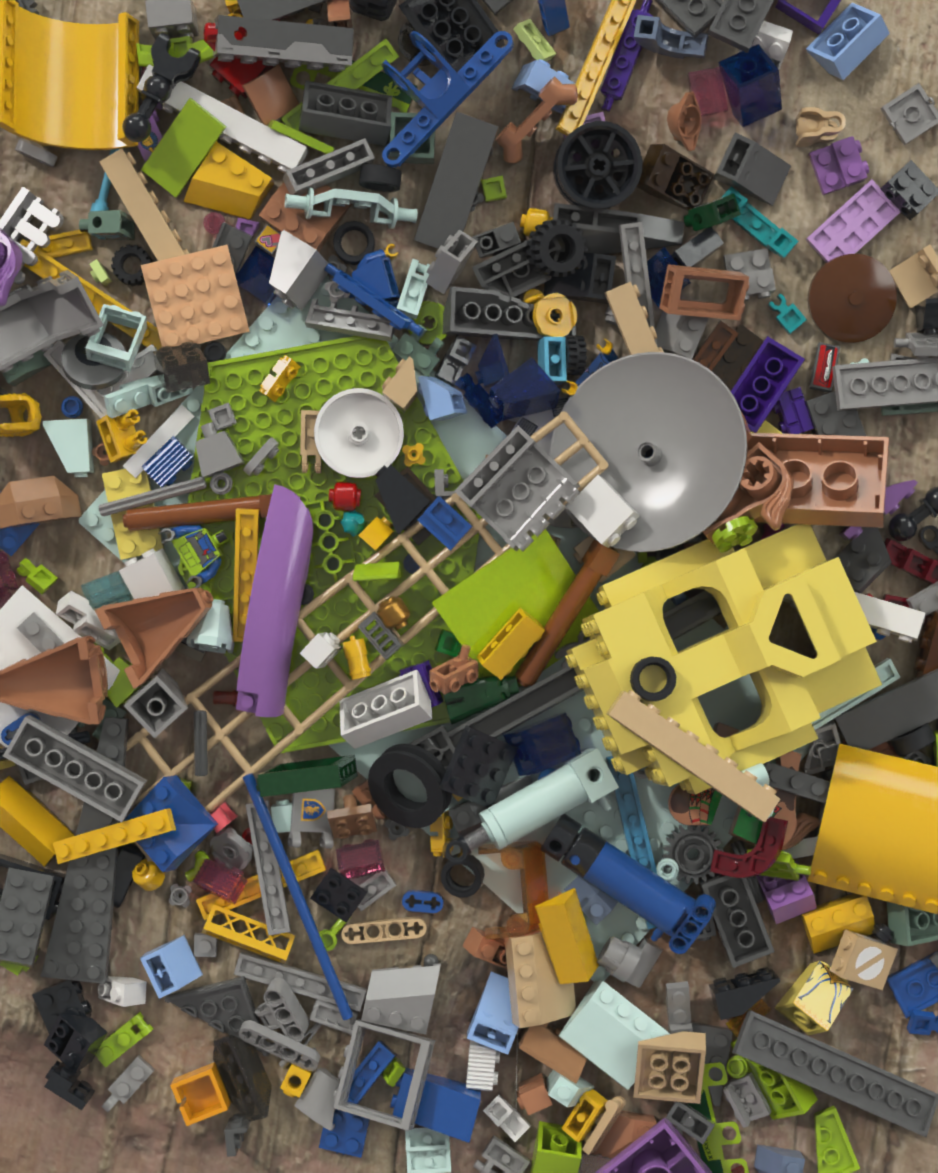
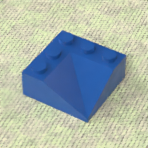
M177 775L163 777L124 820L127 821L171 808L176 830L137 841L162 872L176 870L218 825Z

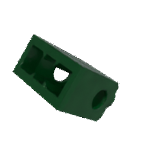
M735 194L724 196L688 210V214L684 216L686 227H693L694 231H699L741 215Z

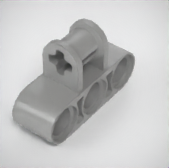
M274 978L264 993L265 1002L259 1005L254 1013L256 1016H260L265 1027L271 1030L281 1028L286 1037L300 1042L310 1025L309 1018L289 984L282 978Z

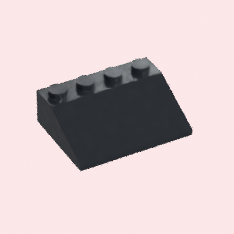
M406 0L399 5V8L415 31L425 37L456 72L496 32H499L477 0ZM504 38L496 42L497 47L502 48L505 45Z

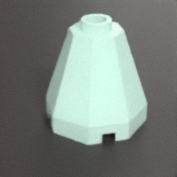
M213 599L211 609L187 637L186 644L189 647L194 648V645L197 644L199 645V650L221 654L226 653L227 650L228 653H233L234 640L230 610L225 605V601Z

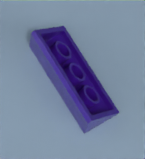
M768 336L731 390L752 433L758 432L805 361L803 357Z

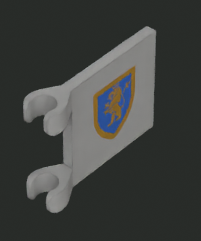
M335 789L293 793L291 826L287 840L288 846L294 848L301 846L300 832H322L319 841L320 847L329 849L333 847V835L327 818V811L334 810Z

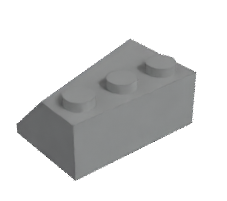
M441 963L425 967L416 965L413 968L372 969L361 1021L426 1035Z

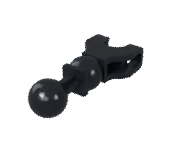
M164 33L159 34L151 48L154 64L152 69L153 76H150L145 81L143 90L140 92L143 103L138 112L126 116L122 124L123 133L129 140L142 142L149 137L151 133L149 119L154 109L162 110V103H165L170 98L172 89H174L176 84L193 77L201 61V51L190 48L183 57H172L168 54L171 48L170 36Z
M938 487L931 488L926 493L925 498L919 500L922 505L910 514L900 513L891 518L888 530L894 539L898 541L910 540L916 534L917 524L929 515L934 518L938 516Z

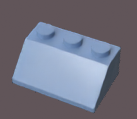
M851 3L806 50L829 74L844 80L890 33L881 14Z

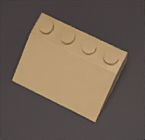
M541 930L505 934L512 1023L519 1028L543 1025L572 1016L576 1010L574 983L560 984L558 982Z

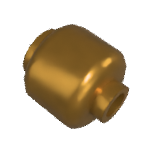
M393 595L378 604L380 608H378L377 614L387 629L394 627L397 631L408 624L406 620L410 617V611L402 598H395Z

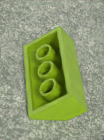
M737 1039L731 1042V1046L733 1049ZM744 1058L748 1063L747 1073L752 1072L772 1110L770 1113L772 1120L805 1114L818 1100L811 1087Z

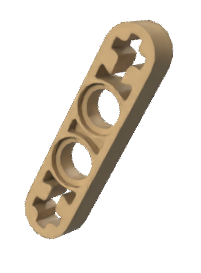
M421 917L351 922L343 927L341 936L344 942L348 944L415 939L422 937L426 933L427 925ZM405 922H408L407 927L414 926V922H418L419 926H423L419 933H415V929H408V934H404ZM391 924L400 925V934L392 935L389 932ZM372 925L377 926L380 931L379 935L376 937L369 936L367 933L368 927ZM360 926H364V938H361V934H355L354 938L350 939V936L345 934L349 931V928H353L354 932L361 931Z

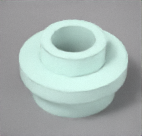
M664 858L657 864V874L666 881L673 880L678 875L679 866L675 860ZM664 866H671L672 871L666 872Z

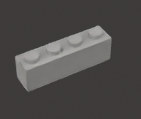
M366 138L287 170L283 181L290 195L301 196L307 193L308 188L315 190L360 171L361 166L372 164L375 157Z

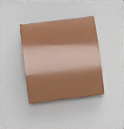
M279 64L242 85L257 116L264 125H268L272 119H279L299 105Z

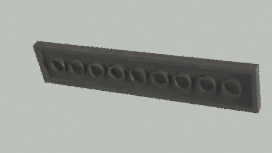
M750 1010L747 1011L732 1053L918 1135L927 1137L938 1104L937 1093Z

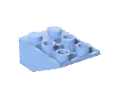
M491 971L467 1030V1039L508 1055L519 1027L512 1023L508 978Z

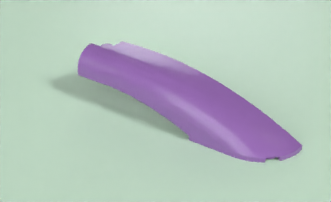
M276 484L273 488L253 579L236 689L238 691L236 710L256 713L255 716L278 717L284 713L293 644L308 576L313 540V521L309 509L306 508L296 493Z

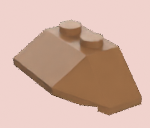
M55 476L8 482L0 493V529L82 517L78 495Z

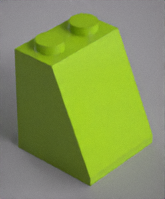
M539 1121L530 1173H578L581 1162L582 1141L577 1142L562 1130L563 1125Z

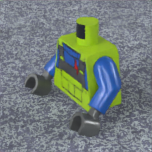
M182 525L172 529L165 528L158 533L167 534L168 539L161 542L163 544L169 541L173 543L191 574L186 585L189 582H194L196 584L194 588H199L201 584L206 583L216 575L221 565V557H223L219 546L229 541L223 529L212 535L208 528H203L200 525Z

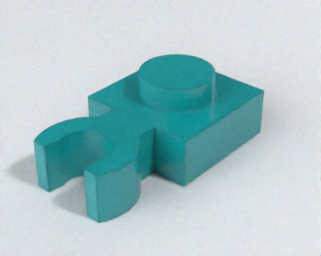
M779 294L777 298L780 300V305L776 306L771 301L768 303V306L771 310L779 313L775 319L789 335L807 319L794 303L788 307L785 297Z

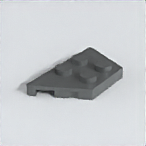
M865 527L862 533L835 557H839L854 592L862 593L892 563L880 531L876 527Z

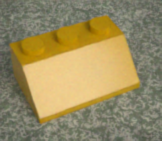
M855 893L817 906V909L800 915L814 954L839 946L845 929L865 936L873 934L872 931L875 929L874 915L868 897Z

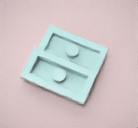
M428 1128L405 1130L407 1173L451 1172L450 1137L448 1135Z

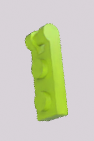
M141 1012L133 1016L102 1042L95 1056L105 1068L154 1029L143 1020L144 1016ZM135 1024L140 1029L138 1033L132 1027Z

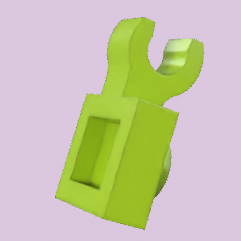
M24 558L19 563L20 567L16 569L21 576H27L25 581L42 595L58 579L43 565L35 567L27 558Z

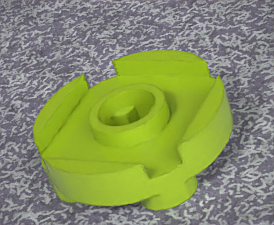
M422 301L417 318H411L415 321L414 323L422 326L425 324L424 319L427 317L429 320H435L433 328L426 327V333L419 340V343L422 345H431L436 337L441 341L447 337V335L442 334L443 311L445 308L442 304Z
M748 516L739 517L725 524L727 528L723 531H720L718 528L712 535V540L719 551L724 553L736 545L745 546L752 542L751 536L758 530V526L754 518L750 520Z

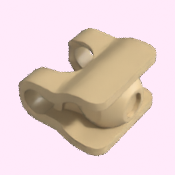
M815 107L802 108L796 116V135L799 137L796 141V147H809L816 143L832 142L846 125L845 116L837 111H823ZM831 118H836V119H838V120H839V123H840L839 127H838V125H837L834 121H832V120H830V119H831Z

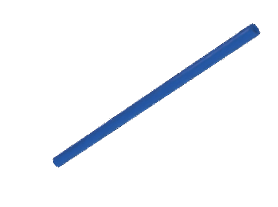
M253 773L243 776L245 785L342 1019L348 1020L353 1017L350 1006L265 801L256 789V779Z

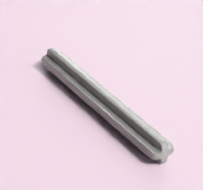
M203 477L101 504L99 505V512L101 516H108L202 490L207 487L206 480Z

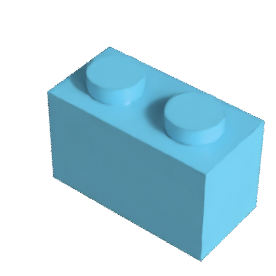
M541 338L537 341L538 385H561L567 381L566 338Z

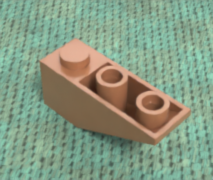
M472 927L463 947L474 957L507 969L505 941L488 932Z

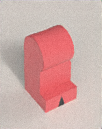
M226 801L210 814L218 823L214 828L216 833L223 830L238 817Z

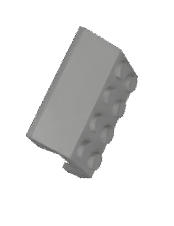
M519 425L454 491L494 528L515 551L520 549L522 552L534 541L531 537L533 534L538 537L550 525L547 519L550 517L554 521L566 508L563 503L567 501L570 504L581 493L578 490L580 485Z

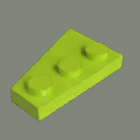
M831 1106L814 1113L817 1173H852L859 1170L860 1166L836 1107Z

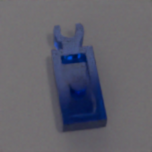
M466 373L455 382L461 390L466 392L463 396L491 429L506 418L505 413L496 405L479 383L477 385L474 384L470 374Z

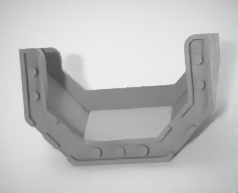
M66 270L59 273L60 277L57 279H52L49 276L36 282L37 286L30 287L29 284H26L9 293L6 305L0 306V371L2 373L11 370L14 367L13 364L20 360L22 362L30 360L34 357L33 353L39 350L42 352L49 350L54 346L53 343L58 340L80 333L82 335L87 334L90 337L100 332L99 328L104 325L76 275Z

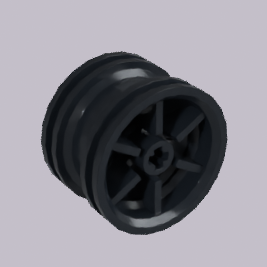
M608 121L585 123L569 134L556 151L553 161L555 184L560 194L572 205L584 206L590 209H609L624 201L633 193L638 185L642 174L643 160L641 151L633 136L621 126ZM593 140H598L600 143L596 149L591 146ZM614 149H617L620 152V155L617 158H614L611 155V152ZM575 153L581 155V160L578 162L573 159ZM594 161L603 163L604 166L601 167L603 169L602 172L599 169L594 170ZM615 172H619L622 175L618 181L613 178ZM576 176H581L583 178L582 184H577L575 182ZM597 185L603 187V192L600 194L595 191Z

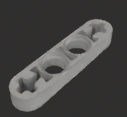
M247 1020L241 1025L239 1037L243 1041L304 1070L313 1071L317 1068L320 1054L316 1050L257 1022ZM265 1039H270L274 1043L267 1042ZM285 1048L292 1049L294 1052H288Z

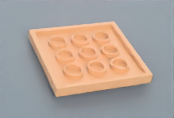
M228 245L141 265L163 352L250 332Z

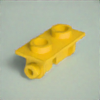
M286 355L283 358L280 357L272 371L277 373L276 377L268 374L260 385L261 389L259 391L276 402L283 395L289 382L295 378L301 366Z
M449 810L443 812L430 825V832H438V836H430L433 856H442L444 844L448 840L453 839L450 838V829L453 827V821ZM452 846V847L450 848V852H449L450 854H451V851H453L454 846Z

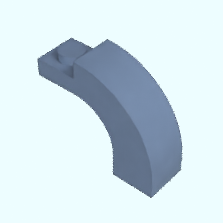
M637 16L634 39L643 48L661 55L684 59L685 56L705 58L708 43L707 34L701 33L694 39L688 32L665 26L661 22L660 17Z

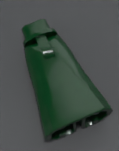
M496 676L477 678L474 683L462 685L457 692L451 691L443 695L450 722L453 725L480 711L500 704L511 698L510 695L520 692L516 676L508 678L504 676L502 680Z

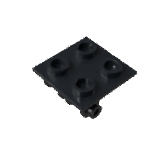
M330 868L310 899L347 923L367 894V891L333 868Z

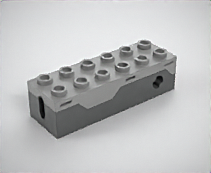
M218 15L214 19V23L207 22L204 25V41L213 50V57H218V61L231 62L235 58L240 59V63L254 64L256 61H263L265 66H276V64L285 63L287 68H298L301 65H307L309 70H320L323 67H329L328 71L342 72L345 71V68L352 66L354 28ZM237 31L242 35L240 40H237L234 36Z

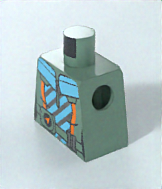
M121 210L90 211L88 219H80L79 221L80 232H88L97 239L135 240V222L132 216Z

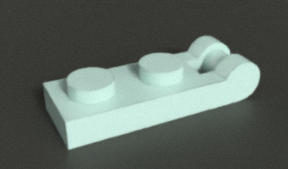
M412 259L397 305L398 310L414 319L418 316L428 285L426 283L429 276L427 270L430 264L418 263L419 260ZM417 271V272L423 273V276H422V275H419V274H417V273H415V272Z

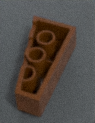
M938 611L928 614L926 623H923L926 629L924 636H921L919 641L921 652L920 657L916 658L914 669L917 670L915 679L938 669Z

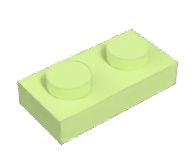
M531 19L520 22L514 27L513 30L518 35L519 40L526 45L535 60L548 61L556 55V52Z

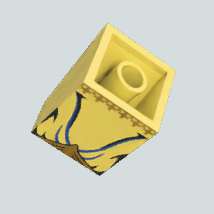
M822 961L810 963L775 1007L776 1010L808 1036L829 1030L854 989L848 984L846 979L829 971L831 967Z

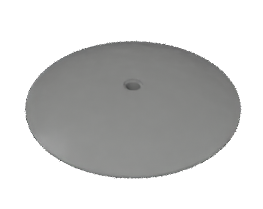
M645 352L622 357L601 367L578 386L575 394L570 396L561 411L569 414L607 461L608 469L599 476L603 477L640 515L636 519L637 523L629 530L626 529L618 543L610 547L630 552H653L683 544L705 531L720 517L732 501L740 485L747 457V434L741 410L735 397L723 381L710 369L692 359L665 352ZM564 423L553 431L550 447V457L553 460L577 441L576 437ZM583 447L564 462L561 467L576 482H579L597 466V463ZM650 449H653L652 456L650 458H646V452ZM566 507L564 510L572 521L583 532L597 540Z

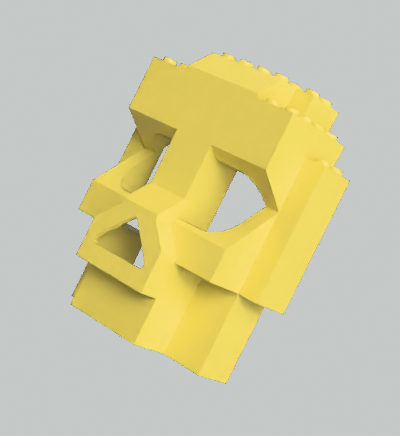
M796 524L742 549L734 551L732 547L724 553H721L715 544H712L707 539L596 588L598 591L596 598L601 606L604 605L605 609L581 619L583 622L580 625L585 637L589 636L590 640L566 650L568 655L565 656L570 669L574 668L577 674L574 679L578 688H582L586 696L583 699L588 710H593L595 715L592 718L594 725L604 735V738H602L603 745L607 751L609 750L612 753L611 763L615 771L629 775L647 766L644 771L649 781L652 780L656 784L668 787L679 783L683 791L686 790L687 793L695 795L711 787L606 715L621 691H626L627 693L629 690L633 691L630 675L634 665L641 659L652 656L665 659L674 668L677 678L674 690L665 699L648 701L641 698L640 702L646 706L650 703L661 711L659 715L667 719L670 717L680 724L678 727L685 733L689 730L697 735L699 743L704 746L708 743L719 751L717 754L724 760L726 757L730 758L738 764L737 769L740 771L759 763L769 762L817 740L818 736L811 722L821 718L819 713L882 685L866 649V646L877 641L839 557L826 560L811 525ZM690 589L706 590L717 601L729 629L677 652L663 619L662 609L664 602ZM786 594L791 595L816 650L817 656L814 659L769 641L772 627ZM650 665L642 670L639 681L644 690L656 693L665 687L667 676L661 667ZM750 674L762 705L761 714L750 727L731 736L720 737L710 726L698 696Z

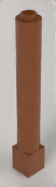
M272 494L129 509L123 515V524L125 528H128L129 532L182 525L235 521L237 508L259 509V518L267 517Z
M593 540L582 558L584 564L546 623L541 639L533 644L515 673L519 684L528 687L529 685L533 686L537 682L603 575L607 577L620 556V553L615 548H607L599 541Z

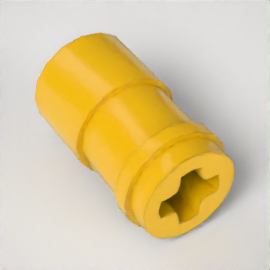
M355 635L350 636V641L343 642L342 645L348 662L351 680L371 676L364 638L356 639Z

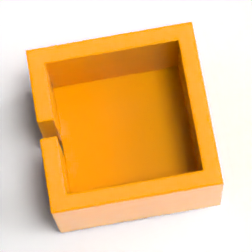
M215 1062L174 1078L170 1085L177 1104L182 1102L179 1109L186 1126L227 1111L231 1104Z

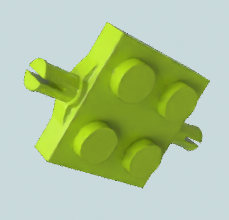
M781 851L775 863L760 875L798 881L800 874L810 876L811 866L798 865L791 854Z

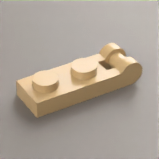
M616 1096L606 1102V1112L599 1115L595 1121L596 1128L594 1131L591 1130L584 1139L586 1144L582 1150L586 1154L590 1155L598 1150L626 1104L622 1096Z

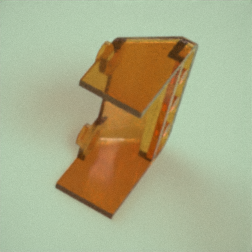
M514 842L501 850H498L494 844H485L478 847V855L501 853L502 864L507 869H520L524 912L511 915L505 927L485 928V939L519 937L540 930L538 925L540 921L535 906L549 900L545 853L539 850L542 846L540 842Z

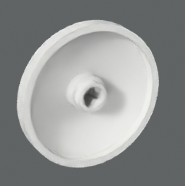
M363 388L348 389L331 397L319 411L314 427L316 448L323 461L337 473L351 478L371 477L376 475L384 465L388 468L397 458L404 437L402 419L396 407L380 393Z

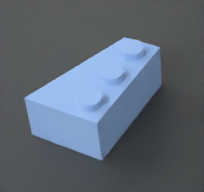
M539 59L522 66L512 90L518 92L519 89L530 93V98L536 101L537 98L542 100L539 97L540 90L554 76L562 84L575 83L568 79L569 76L562 71L556 72L550 68L551 65L548 62ZM554 105L552 109L562 114L566 105Z

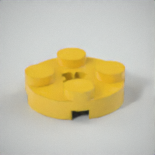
M548 294L535 303L533 322L540 335L563 337L569 334L573 326H575L577 322L576 307L563 294ZM552 310H555V313L560 315V318L556 319L558 322H554L551 319L550 314H552Z

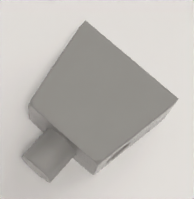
M213 422L201 426L204 439L196 441L195 444L203 478L207 479L216 473L225 472L245 464L244 459L226 431L217 433Z

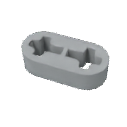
M19 140L15 151L49 167H54L58 158L56 155L23 140Z

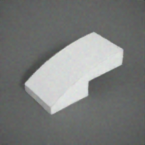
M500 1095L483 1110L514 1142L531 1127L530 1123Z

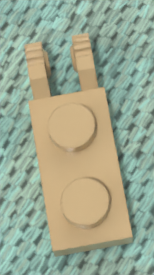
M301 410L300 455H302V473L308 472V456H316V473H321L322 458L318 453L314 438V427L319 411Z

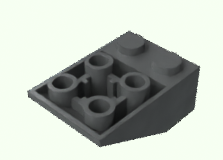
M735 132L713 179L773 206L791 165L757 142Z

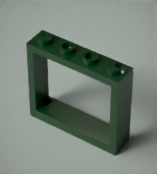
M355 755L278 764L258 774L256 789L260 792L261 797L339 788L358 777Z

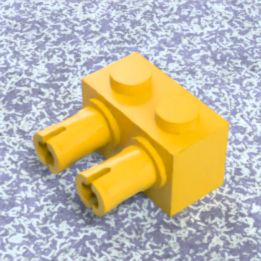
M131 409L127 413L115 418H110L106 415L96 421L110 463L131 458L147 442V437L143 438L146 433L142 430L136 432L134 424L140 421V416L136 417L139 414L137 410Z

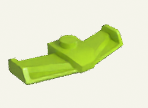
M191 36L170 39L171 48L168 54L172 57H183L190 48H195L201 51L200 63L214 58L213 50L204 39L193 43ZM136 43L139 66L148 67L150 64L154 67L151 55L152 45Z

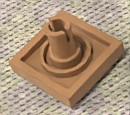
M351 794L343 797L344 808L327 811V818L334 838L346 839L352 835H369L372 832H377V824L371 804L357 806L355 795Z

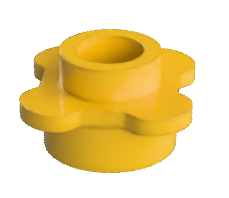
M417 443L415 446H403L402 452L405 454L404 464L410 467L412 464L423 465L426 459L422 452L424 446L421 443Z

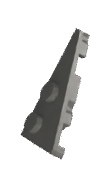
M691 1022L693 1032L706 1033L705 1064L720 1062L725 1066L726 1070L733 1030ZM713 1067L709 1070V1076L712 1080L719 1081L722 1079L723 1074L719 1068ZM723 1085L708 1086L714 1106L720 1107Z

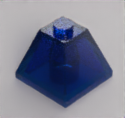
M255 246L237 273L236 280L238 287L266 306H269L276 296L273 293L275 289L269 284L275 258L258 246Z
M497 333L492 335L478 364L479 371L475 372L478 384L483 383L484 389L508 382L510 379Z

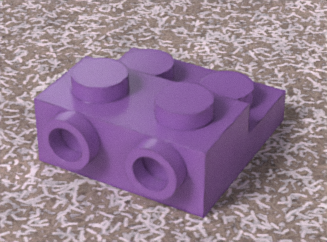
M853 136L808 154L822 195L863 182L867 178L869 166L866 161L861 160L859 153H862V147L859 140L855 141Z

